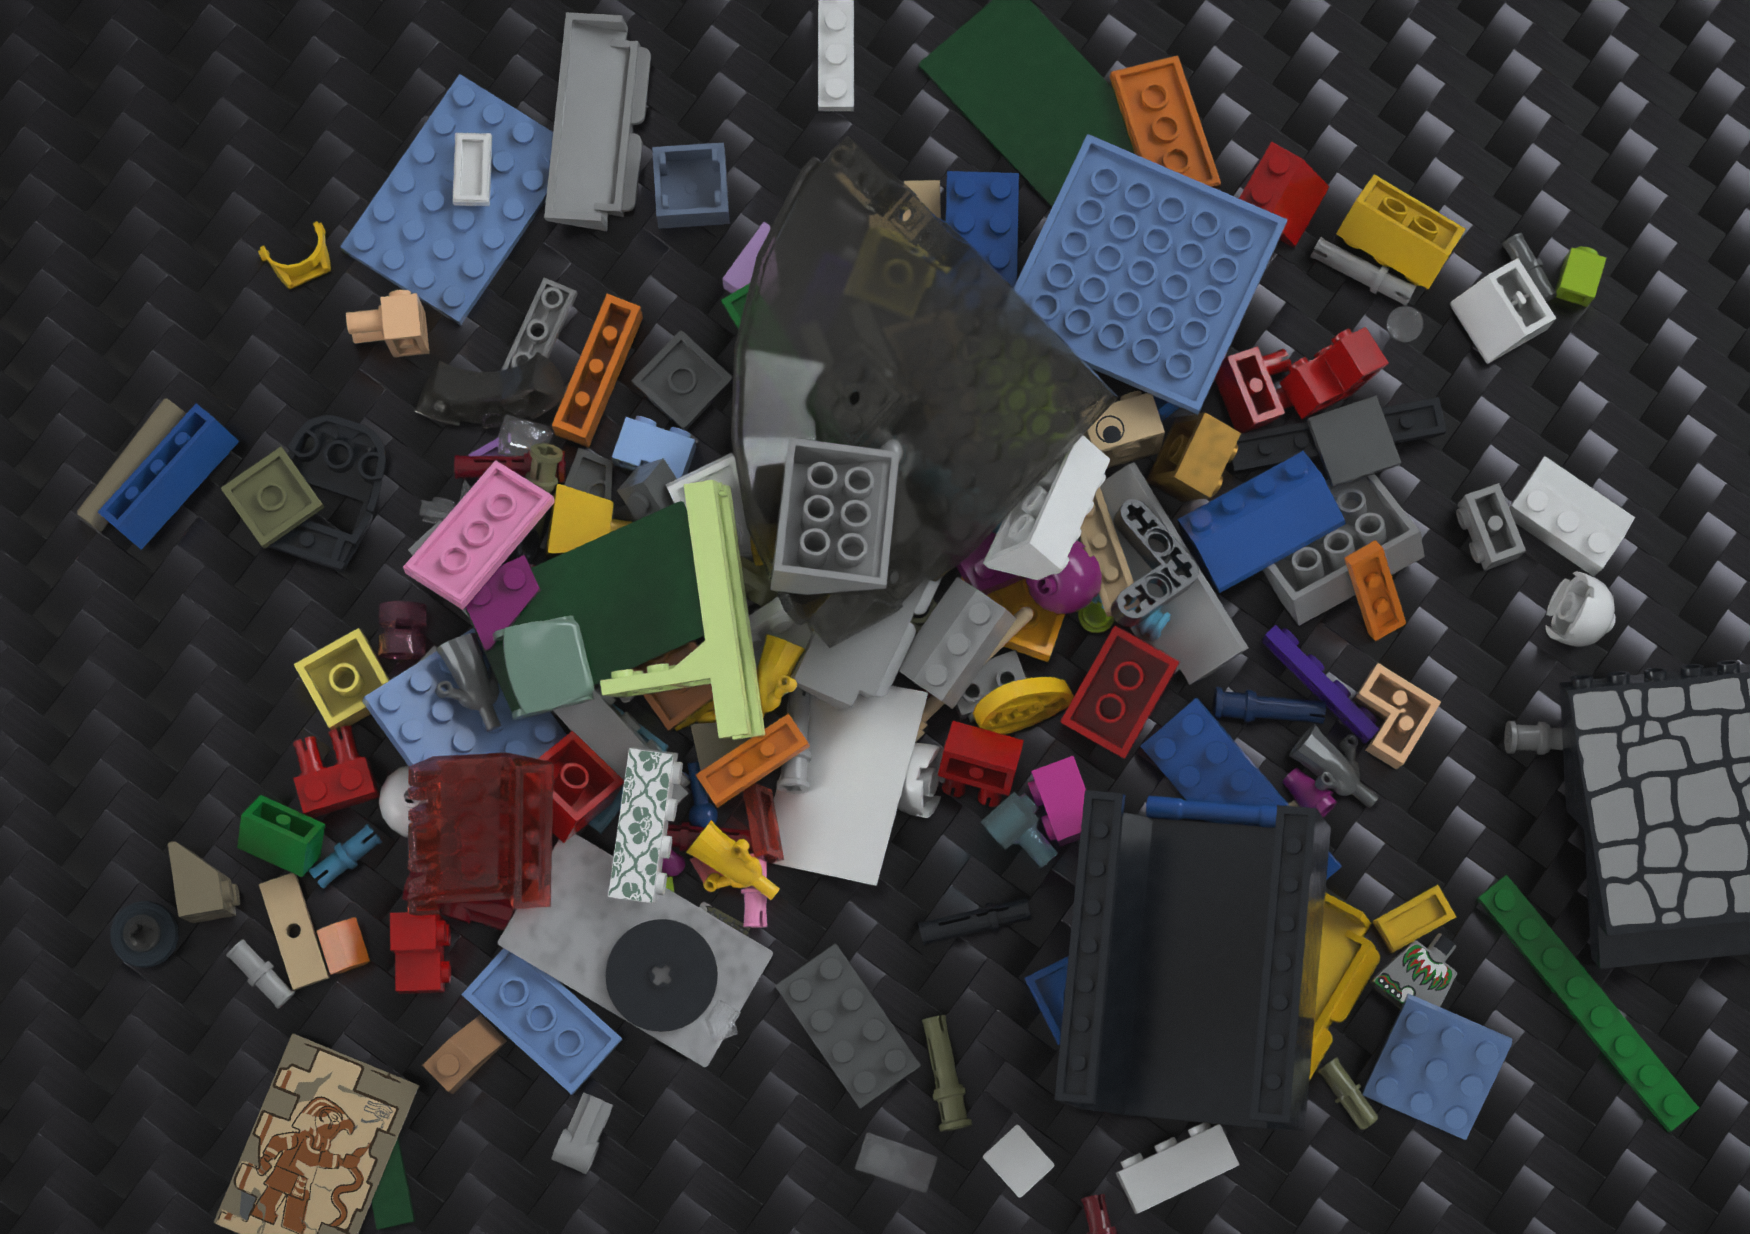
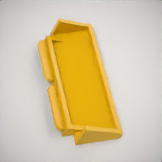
M1326 892L1309 1081L1333 1041V1036L1328 1031L1333 1021L1339 1023L1347 1018L1381 958L1375 945L1370 940L1364 938L1372 924L1364 912Z

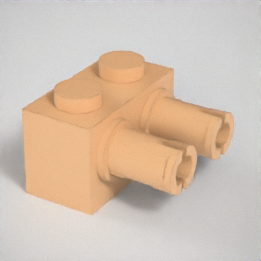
M409 290L392 291L389 293V296L380 297L381 305H379L378 309L346 312L348 333L352 334L355 344L385 340L394 358L429 354L426 313L417 293L411 294Z

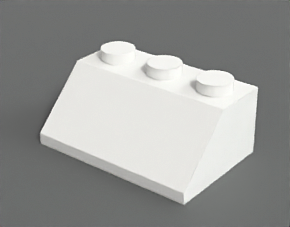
M1546 456L1540 461L1509 506L1516 524L1593 577L1604 568L1625 537L1635 518Z

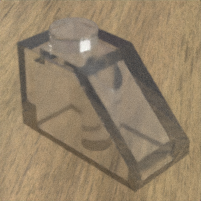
M866 1133L855 1170L926 1193L938 1157Z

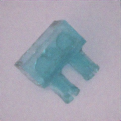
M1015 792L1011 793L979 822L1004 850L1013 843L1015 845L1019 843L1040 867H1043L1058 853L1036 829L1038 826L1036 822L1039 819L1034 813L1039 808L1025 793H1022L1019 797Z

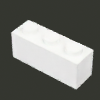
M1209 1123L1199 1124L1188 1130L1191 1137L1177 1143L1175 1137H1172L1155 1145L1157 1153L1143 1159L1141 1153H1138L1120 1162L1123 1169L1116 1172V1175L1135 1214L1239 1166V1162L1220 1124L1213 1127Z

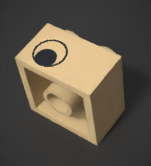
M1134 391L1123 395L1120 398L1121 401L1107 404L1106 401H1099L1090 404L1085 408L1086 411L1081 412L1080 433L1111 459L1107 468L1159 454L1165 431L1153 395Z

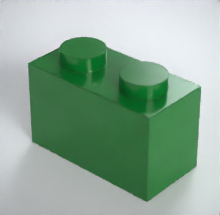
M260 795L241 815L237 848L303 877L321 857L325 823Z

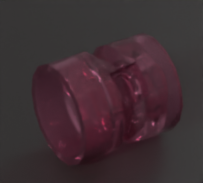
M392 601L379 604V626L384 629V632L378 635V656L395 660L423 658L426 655V636L421 633V629L427 626L426 604L409 601ZM396 625H397V626H409V630H406V629H395V628H396Z

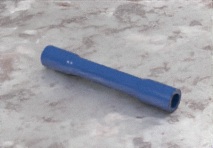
M1148 796L1146 817L1242 823L1275 828L1277 806L1273 805L1250 806L1199 802L1160 796Z

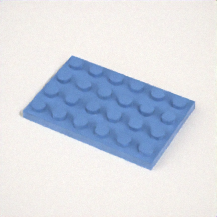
M459 74L340 246L341 250L403 290H409L411 294L417 293L422 302L461 326L546 201L553 132ZM455 133H491L490 206H454Z

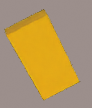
M1436 885L1372 922L1390 953H1393L1456 918V915L1440 887Z

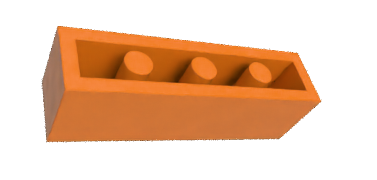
M606 294L552 423L556 436L589 448L643 319L640 306Z

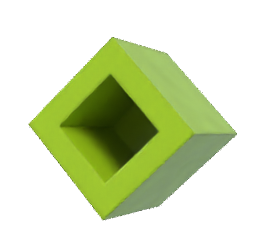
M1572 247L1564 258L1555 288L1557 292L1555 297L1588 307L1595 298L1606 257L1599 256L1596 250L1589 247Z

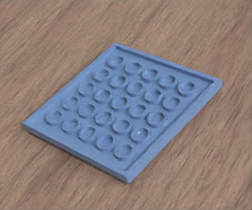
M1087 134L1002 311L997 327L1198 415L1288 219Z

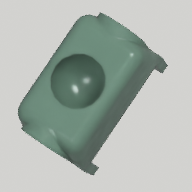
M574 616L524 623L497 630L492 634L494 641L503 640L508 678L517 702L521 709L512 713L513 720L537 716L556 709L594 700L592 693L594 683L580 627L574 620Z

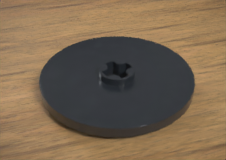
M657 919L636 925L621 936L609 955L605 976L609 997L617 1011L626 1020L646 1030L665 1032L683 1028L694 1022L704 1013L714 997L718 971L711 947L696 930L678 921ZM665 965L670 968L668 976L671 978L670 983L661 982L659 985H656L653 982L656 977L652 972L653 968L662 969Z

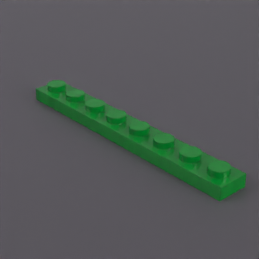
M1508 875L1503 876L1476 898L1667 1132L1673 1131L1699 1109L1697 1104Z

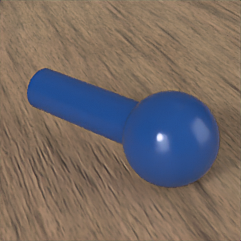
M699 761L688 762L694 805L689 810V821L692 826L706 827L711 820L716 824L718 819L717 810L713 804L708 802L705 789L696 777V774L701 771Z

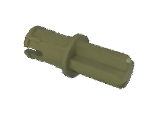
M1337 1057L1317 1071L1336 1095L1337 1099L1335 1102H1341L1359 1129H1366L1376 1122L1378 1116L1359 1091L1361 1085H1355L1339 1063Z

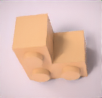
M1377 663L1353 699L1354 702L1384 719L1379 727L1380 730L1374 735L1365 751L1397 770L1405 763L1441 701Z

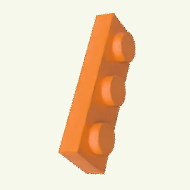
M1374 540L1344 557L1368 634L1377 641L1405 625L1406 620L1383 547Z
M788 713L765 728L764 736L750 738L697 773L696 777L718 808L809 748L810 745Z

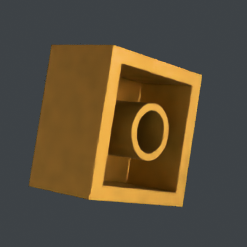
M1206 412L1199 413L1198 415L1177 417L1146 482L1181 502L1211 498V496L1218 492L1223 483L1221 475L1226 464L1233 460L1238 451V444L1236 443L1241 433Z

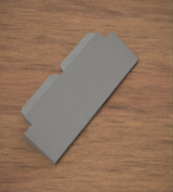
M566 12L544 214L546 221L607 232L609 215L624 217V212L632 211L636 206L642 140L639 135L632 132L633 125H639L645 119L651 54L647 48L641 47L638 41L627 40L628 27L622 15Z
M1135 462L1126 465L1105 479L1100 489L1134 582L1148 574L1152 569L1115 526V514L1127 500H1139L1148 506L1192 557ZM1135 515L1132 517L1127 516L1130 521L1138 520ZM1145 528L1143 532L1140 531V534L1143 536L1148 529ZM1148 539V544L1152 550L1161 553L1165 551L1163 544L1159 540ZM1169 556L1164 562L1167 563L1170 559L1172 560L1173 558ZM1199 566L1198 578L1191 587L1161 608V613L1165 614L1168 612L1171 614V620L1167 622L1161 631V636L1157 640L1151 641L1149 639L1150 635L1147 633L1142 635L1138 627L1135 629L1131 628L1135 636L1181 661L1174 674L1181 671L1189 685L1213 674L1248 649L1247 644ZM1182 570L1179 572L1174 571L1178 576L1186 575ZM1153 583L1146 585L1148 592L1152 596L1163 597V591L1158 585Z
M895 494L886 588L831 593L791 677L796 680L797 687L838 710L852 707L858 693L866 698L883 697L888 694L916 634L915 626L910 623L913 614L921 615L927 611L954 553L952 550L954 547L948 541L950 535L936 530L943 513Z

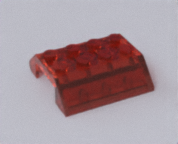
M505 752L432 756L409 767L408 784L413 787L408 788V798L417 801L426 800L425 803L408 811V820L411 822L408 824V857L412 858L408 860V870L416 873L425 872V874L408 882V892L411 893L408 895L407 912L416 916L440 914L437 906L439 903L508 899L514 909L551 907L554 764L552 762Z

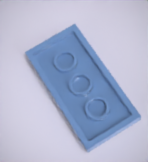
M504 948L461 994L571 1095L580 1088L623 1040L557 979Z

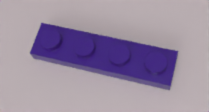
M1275 625L1265 634L1261 642L1319 700H1325L1326 707L1363 744H1366L1380 730L1375 725L1377 722L1375 716L1364 706L1358 708L1349 699L1351 696L1349 690L1338 680L1332 682L1323 673L1325 670L1323 664L1312 654L1306 656L1297 647L1299 641L1288 629L1283 628L1280 630Z

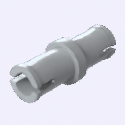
M244 939L239 941L226 954L249 978L247 982L252 987L256 985L275 1004L277 1009L283 1006L295 994L272 970L274 966L270 961L265 963Z

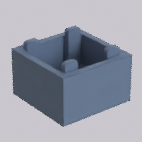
M724 142L652 147L656 216L659 229L730 224Z

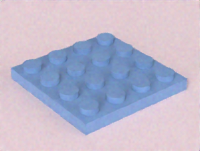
M472 628L471 630H469L468 632L464 633L463 635H466V634H469V633H476V632H475L474 628ZM478 639V644L488 671L490 663ZM436 651L364 696L362 702L449 821L522 773L526 767L567 734L551 712L513 720L512 712L499 683L500 693L493 707L501 726L495 730L487 731L478 710L468 709L462 706L458 700L448 697L440 698L436 695L435 689L442 681H449L453 688L459 689L444 660Z

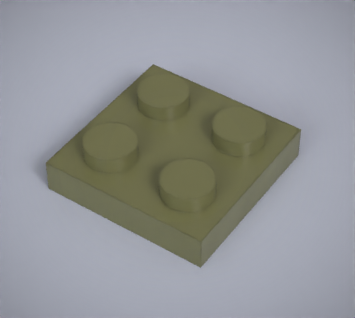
M282 446L221 487L226 497L264 549L324 508V505Z

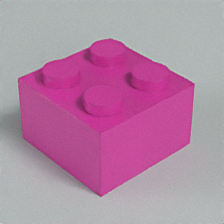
M1074 756L1031 771L1034 780L1028 782L1037 807L1044 804L1047 815L1041 817L1050 841L1057 839L1061 847L1080 840L1086 788Z

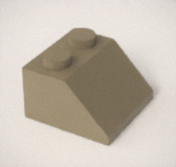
M169 842L168 848L178 917L190 923H198L236 916L235 906L240 905V894L237 884H232L230 878L177 842Z

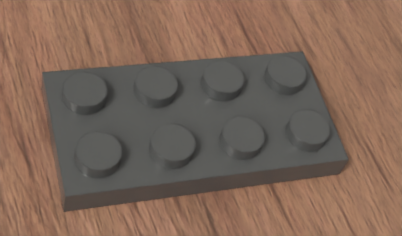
M836 943L775 985V988L859 1109L921 1067L916 1057Z

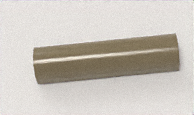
M167 398L163 399L78 509V516L96 530L102 532L109 522L98 511L187 413Z

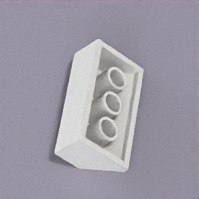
M1080 432L1033 454L983 564L990 569L1034 580H1040L1051 574H1059L1069 562L1068 554L1072 545L1081 535L1080 527L1085 516L1093 508L1094 502L1092 500L1097 489L1105 481L1106 475L1104 473L1111 459Z

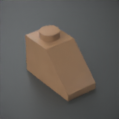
M480 1014L449 1038L422 1066L449 1093L454 1094L507 1040Z

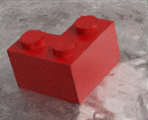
M1366 327L1354 333L1350 329L1344 330L1331 339L1333 346L1329 345L1314 355L1315 359L1308 361L1307 357H1304L1288 367L1290 374L1280 382V385L1301 419L1353 395L1389 364Z
M436 911L390 913V951L395 953L396 992L400 994L445 992V983H451L450 961H444V946H450L451 943L450 924H446L444 918Z

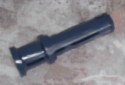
M1215 687L1212 715L1216 720H1219L1221 717L1242 718L1244 722L1250 723L1255 718L1319 724H1323L1325 720L1322 716L1326 713L1325 700L1315 701L1257 696L1256 692L1248 689L1245 693L1223 691L1221 687Z

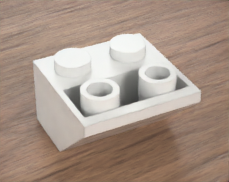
M1519 258L1490 273L1449 304L1486 364L1548 330L1556 320L1555 315Z

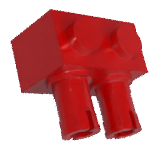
M1257 346L1228 356L1223 360L1215 381L1233 426L1241 434L1270 424L1285 414L1284 409L1293 406L1282 387L1275 389L1270 377L1289 371L1288 367L1292 365L1291 360L1281 361L1283 360L1282 358L1288 356L1285 349L1262 356Z
M952 721L937 775L945 778L942 785L943 792L950 795L952 787H954L953 797H961L966 791V784L980 788L978 800L981 804L986 805L987 798L990 797L989 806H998L1001 802V795L1009 796L1024 740Z
M352 726L340 727L343 739L337 728L328 732L337 759L335 766L328 768L323 767L316 743V736L304 738L307 750L301 739L293 742L302 772L293 779L303 814L314 818L380 798L371 762L366 757L358 755Z

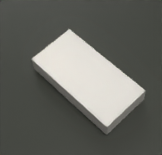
M455 133L454 206H490L491 133Z

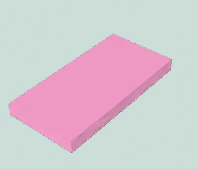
M495 460L403 566L404 572L463 610L555 503L553 495Z

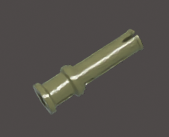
M534 444L529 452L532 457L530 472L525 475V479L551 493L558 484L555 475L557 464L562 460L563 452L560 448L551 444ZM546 513L533 527L539 534V547L541 545Z
M941 1015L923 1019L922 1023L926 1033L936 1084L933 1100L938 1101L942 1124L939 1125L940 1132L973 1125L972 1120L967 1118L963 1099L966 1091L963 1085L959 1084L956 1074L954 1057L947 1031L946 1016Z

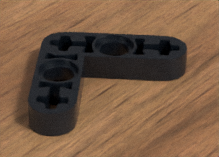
M1130 499L1125 501L1118 509L1114 517V523L1118 531L1149 565L1152 571L1121 591L1111 605V615L1114 620L1125 627H1133L1187 591L1199 574L1196 562L1148 506L1139 500ZM1135 515L1138 520L1130 521L1127 516L1132 517ZM1145 528H1147L1148 530H1147V531L1145 532V534L1142 536V535L1140 534V531L1143 532V531L1145 530ZM1148 539L1159 540L1163 544L1165 551L1161 553L1152 550L1148 544ZM1169 556L1173 558L1172 560L1170 559L1167 563L1164 562ZM1182 570L1186 575L1178 576L1174 571L1179 572ZM1149 583L1158 585L1163 591V597L1152 596L1148 592L1146 585ZM1138 598L1140 604L1135 610L1127 611L1124 608V605L1129 606Z

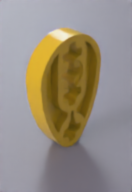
M1055 677L1017 680L1004 684L983 697L974 708L973 717L979 728L1006 735L1035 725L1066 709L1073 700L1074 695L1065 680Z

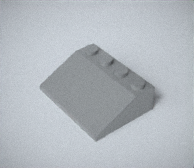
M789 438L784 463L770 590L811 595L886 588L900 452Z
M1375 474L1331 488L1329 480H1326L1346 524L1262 570L1281 603L1299 626L1356 595L1344 557L1374 540L1384 549L1391 575L1425 557L1420 530Z

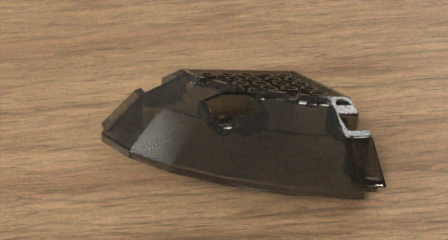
M849 136L831 151L830 156L823 163L813 156L798 174L757 254L734 348L731 439L746 527L770 580L772 577L784 463L789 438L880 449L886 442L894 439L902 447V456L898 463L886 588L811 595L776 591L788 616L797 625H803L807 622L829 648L896 613L903 607L902 603L924 579L936 582L968 558L1118 398L1104 381L968 241L947 222L936 217L917 197L915 192ZM910 209V218L903 221V214ZM858 391L860 400L857 404L852 405L850 396L853 392ZM897 571L899 578L896 583L892 584L891 574Z

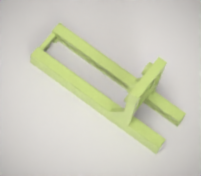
M715 480L683 484L705 641L677 665L669 666V663L647 666V673L644 674L643 671H633V669L611 672L612 679L600 680L601 692L603 696L625 698L711 684L719 738L732 737L734 740L764 736V720L731 487L723 485L722 482L718 483Z

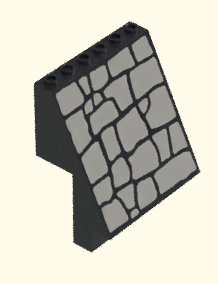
M1726 660L1717 662V667L1703 668L1701 664H1686L1680 666V671L1666 672L1665 668H1648L1641 675H1630L1626 671H1615L1607 673V678L1593 679L1591 675H1576L1570 677V682H1560L1566 811L1584 828L1591 959L1600 969L1750 954V664L1740 665L1739 661Z

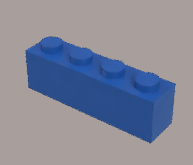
M195 404L102 506L98 513L142 550L239 441L214 417L198 404Z

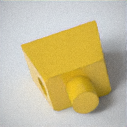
M557 484L553 493L555 503L551 508L545 557L555 558L632 523V521L612 519L614 502Z

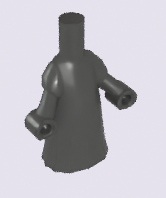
M469 633L462 635L436 648V651L444 660L459 689L453 688L449 681H442L435 689L436 695L440 698L448 697L458 700L462 706L471 710H478L487 731L499 728L501 724L493 707L500 693L498 681L491 665L487 671L478 644L477 634Z
M1314 724L1300 737L1291 750L1289 757L1300 762L1318 777L1315 781L1317 789L1321 791L1327 788L1333 789L1336 794L1342 796L1352 794L1368 808L1372 807L1378 799L1372 791L1360 782V767L1358 762L1355 761L1356 746L1358 745V739L1355 735L1348 734L1340 741L1339 747L1345 752L1344 756Z

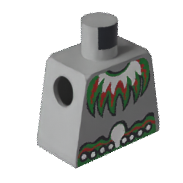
M1440 933L1437 934L1427 948L1415 940L1368 982V985L1399 1009H1401L1407 994L1440 1007L1457 975V972L1445 963L1456 948V945Z

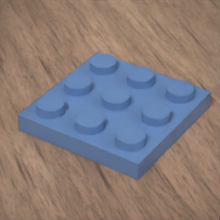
M1407 994L1364 1085L1362 1095L1466 1140L1509 1052L1512 1038L1411 994Z

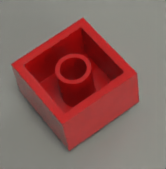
M571 731L523 770L511 792L551 832L565 843L613 803L624 785V780L574 731Z

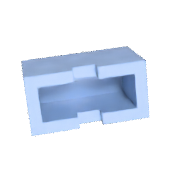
M636 416L635 420L626 417L612 455L615 466L634 471L638 466L664 458L677 479L688 473L696 450L695 439L690 438L691 434L676 427H671L670 431L656 427L657 423L643 416Z

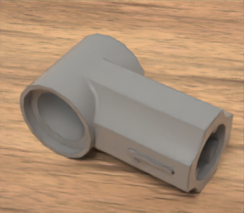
M583 1092L568 1129L565 1128L557 1142L552 1160L587 1174L600 1143L598 1140L607 1123L613 1105Z

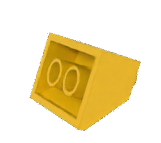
M1374 174L1354 202L1336 234L1342 237L1344 242L1350 247L1362 249L1372 255L1380 265L1392 267L1402 273L1412 284L1429 289L1466 229Z

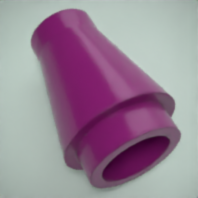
M1298 767L1291 771L1282 782L1288 788L1299 807L1317 808L1322 817H1325L1337 803L1332 797V791L1329 789L1323 791L1317 789L1315 780L1303 773Z

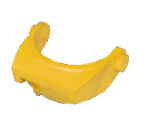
M318 221L313 223L315 232L318 235V244L312 255L302 262L284 265L273 261L264 245L258 251L262 261L268 260L277 277L289 290L331 271L330 258L326 246V231L322 223H318Z

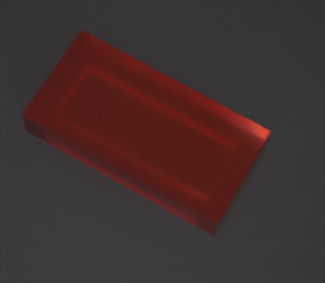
M754 783L743 791L754 857L768 863H775L784 860L772 789Z

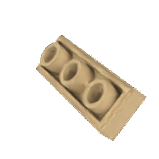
M290 873L259 884L292 989L298 990L329 979L330 976L297 875ZM295 925H299L301 928L300 935L296 938H291L289 934L290 929Z

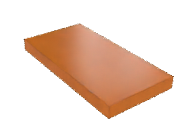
M1178 55L1112 71L1109 77L1134 153L1210 187L1219 189L1221 181Z

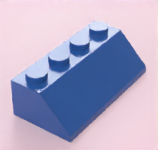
M1304 451L1177 519L1183 542L1219 593L1346 524L1323 475Z

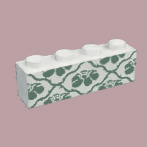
M639 747L629 748L608 897L654 903L658 900V895L663 896L665 893L667 873H661L663 858L669 859L672 847V836H667L668 822H674L677 812V799H672L674 784H680L683 763L677 762L678 753Z

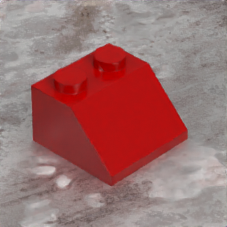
M1271 142L1239 199L1288 219L1279 240L1295 248L1327 193L1329 186L1304 159Z

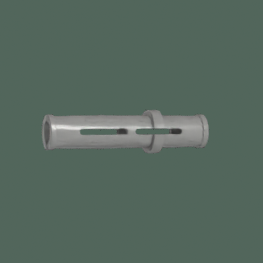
M1320 237L1314 248L1315 250H1313L1310 258L1316 259L1369 286L1370 292L1374 294L1380 292L1400 302L1405 307L1417 287L1389 273V268L1385 266L1379 268L1330 243L1323 237Z

